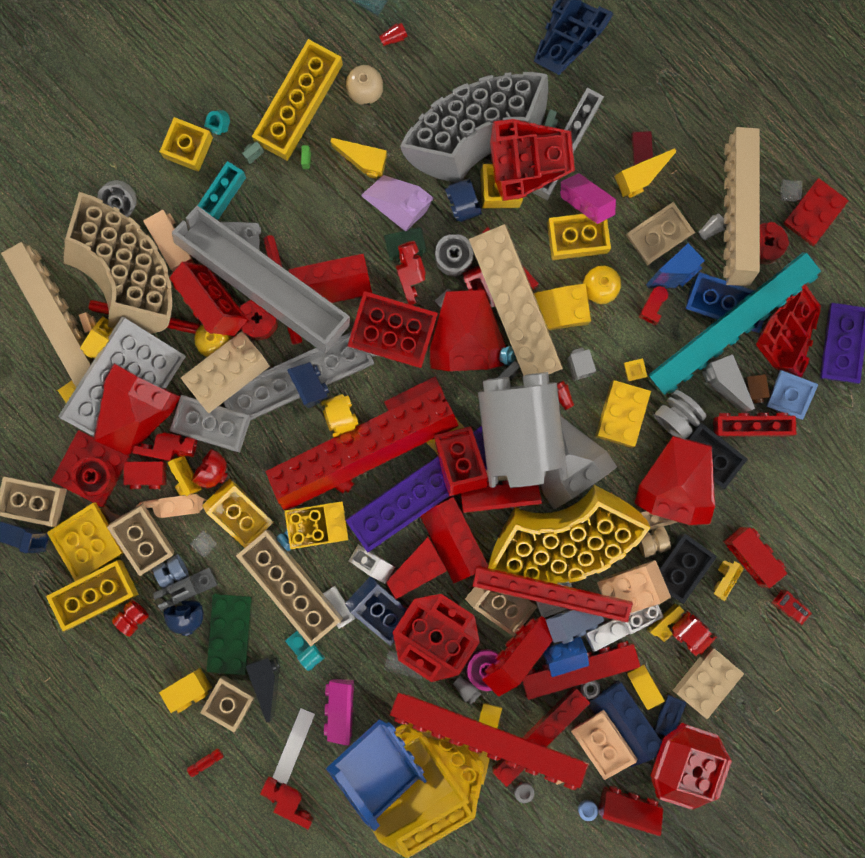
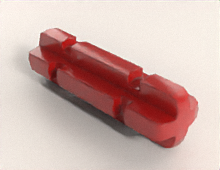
M216 749L211 755L208 754L188 767V774L190 777L196 776L199 771L202 772L213 765L215 761L221 760L223 753L220 749Z

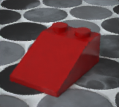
M471 426L434 435L440 466L449 496L487 487L488 475Z

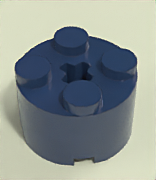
M470 178L449 185L445 189L450 203L454 204L451 208L457 222H463L482 215Z

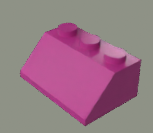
M331 679L329 684H326L325 696H329V704H325V716H328V724H324V736H327L328 742L342 745H350L354 680Z

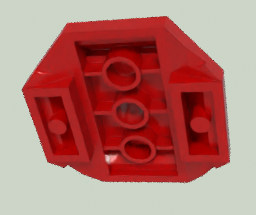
M441 593L415 598L393 631L398 661L430 682L458 676L480 643L474 614ZM438 631L442 634V638L440 641L435 642L431 639V634Z
M681 723L677 729L665 736L651 773L656 797L662 801L691 810L719 799L732 763L719 736L685 723Z

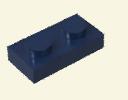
M667 694L653 730L656 733L667 736L670 732L677 729L687 702Z

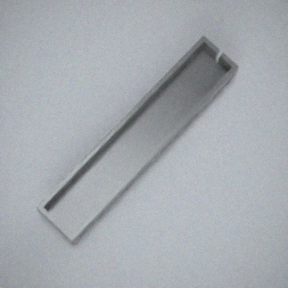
M196 206L186 217V222L183 220L172 231L173 240L177 246L326 354L349 327V315L200 207Z

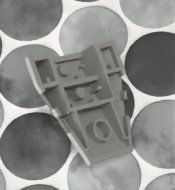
M561 417L568 478L560 480L559 470L546 471L544 484H541L543 494L554 510L617 468L606 450L563 417Z

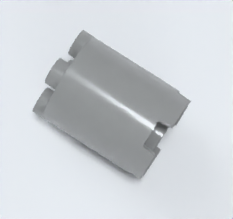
M548 372L523 376L524 385L510 387L509 377L483 381L484 391L478 392L489 487H496L498 476H507L510 488L544 484L546 471L555 469L559 470L560 480L568 478L557 382L549 383Z

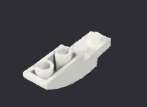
M655 605L630 613L628 623L610 619L598 625V628L586 632L585 636L592 651H597L628 634H633L662 619L663 614L659 606Z

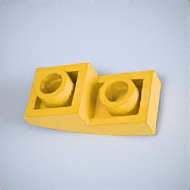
M645 665L627 673L647 710L665 702Z

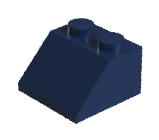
M311 362L287 370L304 405L308 409L319 404L321 401L329 399L327 394L330 391L325 382L321 383L319 379L321 373L317 365L313 366Z

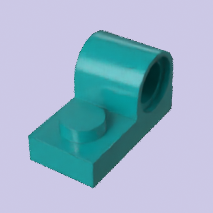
M298 630L285 640L307 671H310L325 658L315 644L310 646Z

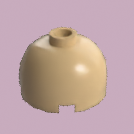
M360 65L349 72L346 79V89L349 97L354 102L362 105L364 103L371 104L380 98L383 92V80L375 68L369 65Z

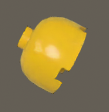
M605 265L596 266L591 269L583 281V284H586L588 299L597 304H607L613 301L621 289L619 274L612 267Z
M203 324L197 329L194 337L196 348L206 358L233 338L231 335L210 334L204 329Z

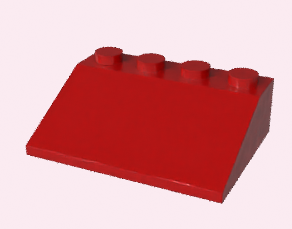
M364 291L347 347L422 368L438 313Z

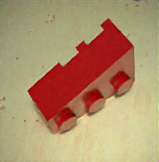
M429 537L423 541L386 582L395 599L447 571Z

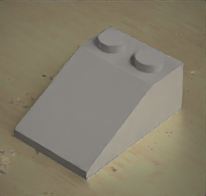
M733 354L714 361L703 368V376L706 382L709 381V384L741 413L755 409Z

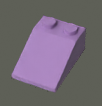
M385 175L362 194L364 199L404 231H407L427 212L434 199L417 185Z

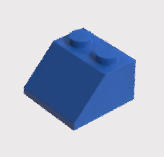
M574 636L573 641L565 644L562 641L555 643L552 641L544 651L543 655L552 677L589 666L587 651L581 637L575 638Z

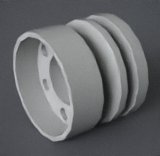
M676 390L672 394L673 398L669 397L667 400L671 408L662 405L654 414V418L671 435L686 439L693 432L689 424L697 427L700 424L699 420L703 421L706 418V414L691 397Z

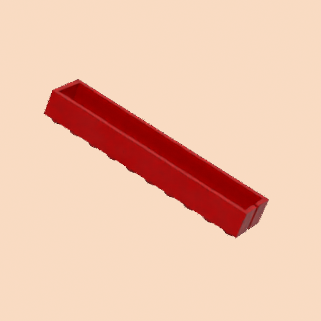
M438 386L355 427L350 432L334 437L265 472L277 501L283 510L286 511L434 439V435L448 432L459 425Z
M397 694L390 716L395 717V722L403 725L411 723L413 724V729L421 732L432 731V736L439 739L450 738L449 742L457 746L468 745V750L475 753H482L484 751L488 753L487 757L496 761L501 760V758L507 760L506 764L514 768L523 766L526 768L525 772L533 775L541 773L545 775L544 779L556 783L558 780L564 782V787L571 790L581 788L589 763L408 694Z

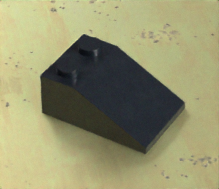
M273 654L252 661L246 666L266 723L270 722L275 716L279 668H281L279 659L277 657L274 658Z

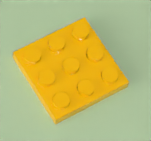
M96 502L47 532L74 581L93 573L124 553L108 530L109 524Z

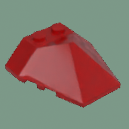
M516 119L493 122L490 145L494 179L502 201L523 198L533 191L539 190L543 186L575 171L571 131Z
M806 284L801 287L802 291L795 296L790 295L786 300L787 302L773 314L763 328L756 343V346L772 367L801 378L809 363L807 352L809 346L812 347L813 340H810L812 330L817 327L821 305Z
M485 290L446 291L429 349L430 369L467 371L487 370L504 366L505 364L500 362V352L506 346Z
M114 363L104 380L103 397L100 401V413L97 417L93 440L128 456L133 451L134 446H139L172 414L181 396L140 378L131 371Z
M673 436L640 483L635 504L652 515L684 524H710L715 509L712 446Z

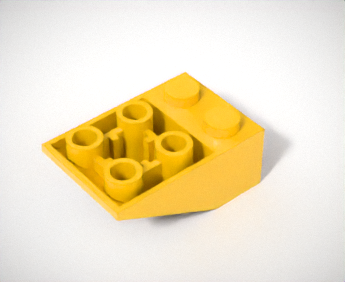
M343 502L285 511L290 549L348 540Z

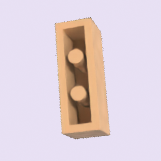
M161 210L143 220L173 272L182 261L194 263L192 256L174 243L172 231L175 229L173 224L176 222L171 213L167 214L164 210Z

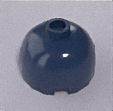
M182 601L183 605H173L164 609L163 613L167 627L172 632L182 636L191 635L203 622V608L199 601Z

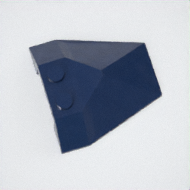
M556 0L551 10L553 15L550 23H547L545 27L547 30L545 38L540 41L534 62L560 75L603 32L613 16V12L600 6L598 9L581 0Z

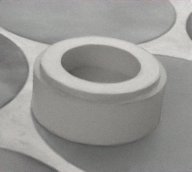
M521 782L516 785L514 794L519 802L528 803L534 797V790L529 783Z

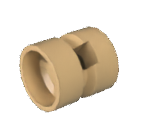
M663 526L653 529L652 533L647 532L638 544L644 558L655 555L656 551L663 553L671 550L669 537Z

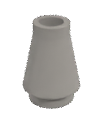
M718 213L712 215L698 233L706 240L725 230L724 227L727 224H724V218Z
M461 676L453 683L465 703L468 702L472 705L481 695L478 688Z

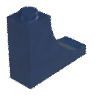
M0 522L1 543L19 548V552L23 553L46 551L49 540L47 532L9 522Z

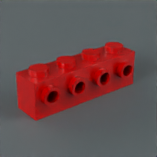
M719 413L718 417L713 418V432L719 437H790L796 435V416H788V413H776V416H769V413H757V416H750V413H738V416H731V413Z

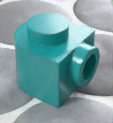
M224 110L211 111L206 117L204 127L209 128L210 132L221 135V133L228 131L230 117Z

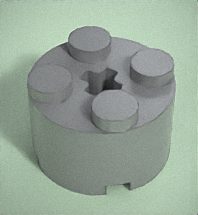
M450 234L440 239L435 250V261L440 271L446 275L456 277L462 275L470 268L473 261V248L466 237L459 234ZM451 253H458L457 258H451Z

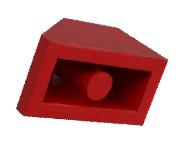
M480 266L465 271L463 276L468 290H485L491 308L494 307L495 303Z

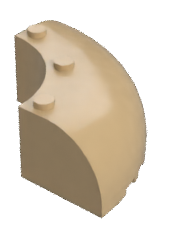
M79 192L65 238L63 263L81 270L101 288L109 309L108 327L115 328L123 316L150 334L163 331L169 325L172 310L171 281L168 276L166 263L159 254L154 241L140 229V226L132 218H127L118 208H112L104 204L103 200Z

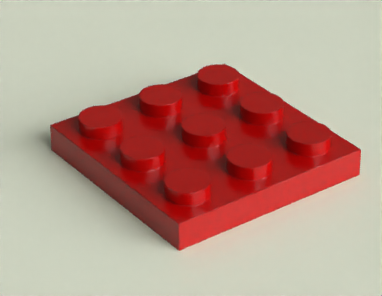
M78 430L51 481L104 507L124 470V462H128L131 456L93 440L94 437ZM86 457H97L108 461L113 466L116 474V480L112 489L102 496H86L77 492L71 483V471L75 463ZM92 473L93 478L91 480H95L96 474Z

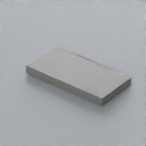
M181 395L170 432L240 453L251 415L221 406L208 413L197 399Z

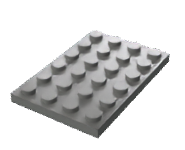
M122 316L110 334L108 343L96 356L58 417L94 436L97 417L100 413V401L103 397L104 380L114 363L131 371L140 378L161 388H166L186 356Z

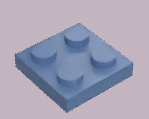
M780 370L766 406L803 420L818 384Z

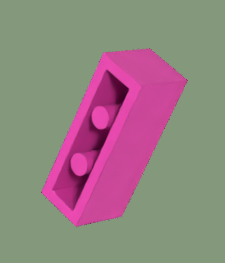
M580 173L561 181V198L598 224L615 215L616 199Z

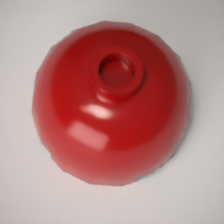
M211 449L203 458L202 464L196 469L191 479L196 485L203 488L215 487L218 483L222 484L228 476L225 473L227 469L225 458L219 452Z

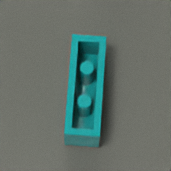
M227 161L197 206L218 220L247 178L244 172Z

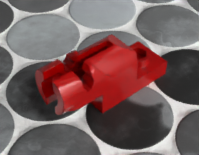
M409 241L398 246L400 263L403 264L395 267L407 303L413 305L416 304L415 297H418L415 287H411V285L424 281L426 271L420 255H415L418 253L416 242Z
M160 433L156 435L153 449L152 445L141 443L140 447L134 446L133 453L168 461L175 459L176 454L177 456L194 457L198 440L186 437L184 442H182L183 437L180 435Z
M269 776L260 795L272 803L277 802L273 813L309 830L313 817L306 810H297L303 795L285 783H282L277 788L276 783L278 780Z

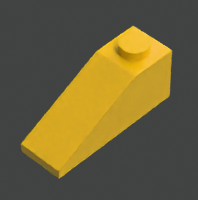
M331 138L332 147L365 173L366 176L371 178L383 176L387 160V150Z
M102 316L81 345L80 349L83 350L86 356L96 358L108 343L109 336L114 328L108 327V319Z

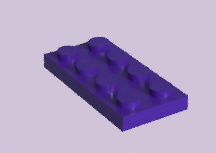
M830 303L820 379L859 384L865 350V307Z

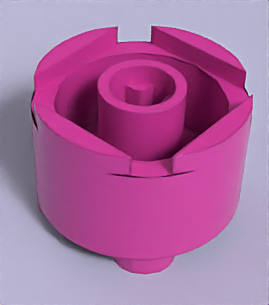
M481 649L473 653L468 660V678L479 690L492 691L482 680L486 674L481 669L485 668V665L495 664L497 661L495 657L498 653L494 650Z

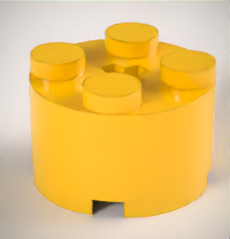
M341 394L320 402L321 406L325 405L323 414L330 431L334 430L335 432L332 434L333 438L354 430L355 426L358 425L356 415L351 414L350 411L352 404L349 396L344 397Z

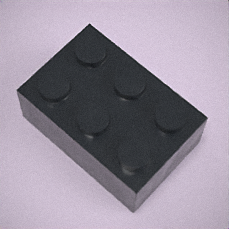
M700 423L686 439L712 446L714 487L718 490H725L748 459L704 424Z
M680 533L671 546V550L666 553L658 564L671 598L681 604L686 602L717 558L716 555L685 533Z

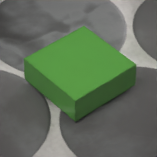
M302 145L301 165L303 169H310L311 150L308 145Z

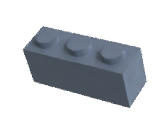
M568 609L547 619L546 623L553 642L562 641L565 644L573 641L574 636L576 638L585 635L586 630L592 631L598 628V624L603 622L604 618Z

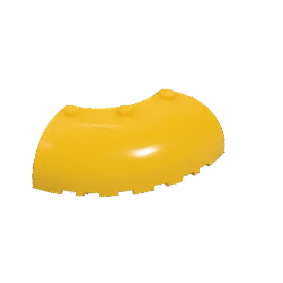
M593 485L591 490L579 502L561 511L532 513L515 507L496 541L488 568L555 584L586 579L587 576L607 570L611 567V564L619 559L622 560L626 553L633 547H636L650 529V525L646 518L633 506L614 494Z

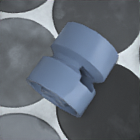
M178 554L167 559V563L162 562L152 568L154 576L162 588L174 584V580L180 581L189 576L186 565Z

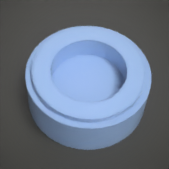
M584 800L578 806V813L583 820L592 821L598 815V808L593 801Z

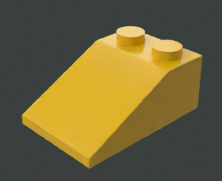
M675 148L615 175L614 177L622 197L628 195L629 198H632L644 192L643 188L650 184L676 153Z
M586 284L564 286L534 293L548 330L583 326L591 322Z
M231 479L224 483L202 505L205 512L244 548L274 523Z

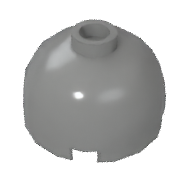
M109 181L98 192V199L103 200L104 204L112 208H118L126 217L132 214L137 203V197L133 188L124 181Z

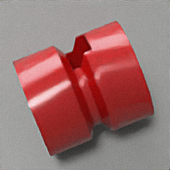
M130 600L124 606V612H119L112 619L115 627L128 637H131L138 629L137 624L141 625L149 617L148 612L134 600Z

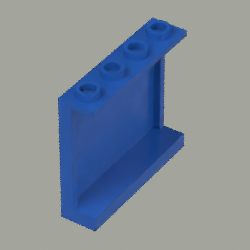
M380 719L326 768L360 818L373 831L380 826L376 819L418 779L424 783L427 782L422 775L424 773L423 769L413 761L415 757L411 752L405 750L404 746L406 744L399 736L395 735L396 729L391 723L388 722L386 724Z

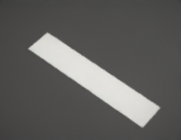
M302 708L300 709L273 775V778L278 780L277 782L287 784L314 718V713Z

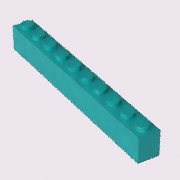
M802 252L648 374L664 395L666 393L671 394L678 388L677 384L682 380L684 382L689 380L696 369L701 370L707 366L710 358L713 356L716 358L724 352V347L728 344L730 346L735 344L740 339L738 336L743 332L748 333L754 329V324L757 321H763L771 315V310L775 307L777 309L782 307L787 302L785 299L790 295L795 296L802 291L801 287L807 282L810 284L819 277L817 274L821 270L807 253Z

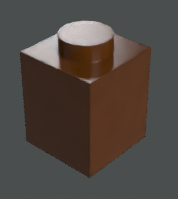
M766 374L743 379L753 404L763 403L764 399L770 397Z

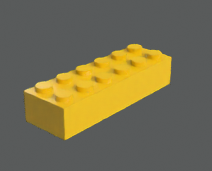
M308 39L252 135L254 142L257 141L264 149L288 161L343 66L341 56Z

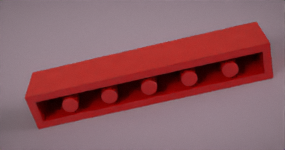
M622 641L617 643V647L614 648L605 646L593 654L589 651L587 652L589 666L555 677L551 676L547 664L542 665L543 668L538 670L532 668L522 681L527 699L530 700L641 667L634 644Z
M575 686L572 687L522 738L547 747L590 702ZM501 758L492 767V772L507 787L525 767L519 766V768H514L506 764L507 760Z

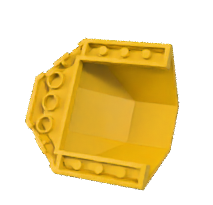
M411 723L397 727L395 735L406 744L404 746L405 750L411 752L415 757L413 761L423 769L424 773L422 775L427 782L424 783L418 779L376 819L380 826L373 831L381 844L405 858L413 856L475 819L485 767L477 754L468 750V745L457 746L449 742L450 738H436L431 735L432 731L421 732L413 729V724Z

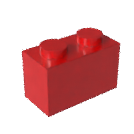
M124 462V485L130 486V489H141V485H149V489H161V485H166L167 462Z

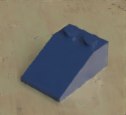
M370 576L345 603L350 613L388 645L391 646L393 644V631L407 611V608L398 599H395L375 578Z

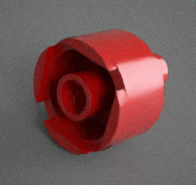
M775 222L760 224V264L768 265L780 258L789 246L785 230Z
M252 300L241 305L240 309L248 319L241 330L254 340H265L271 337L278 328L279 320ZM257 316H260L262 319L257 324L254 320L257 319Z
M82 458L75 463L71 471L72 486L77 492L86 496H102L108 493L116 480L113 466L102 458ZM92 473L96 474L95 480H91L93 478Z
M688 610L672 627L673 636L681 643L685 641L688 649L695 656L698 654L702 655L717 638L714 633L709 631L705 624L693 614L691 615Z

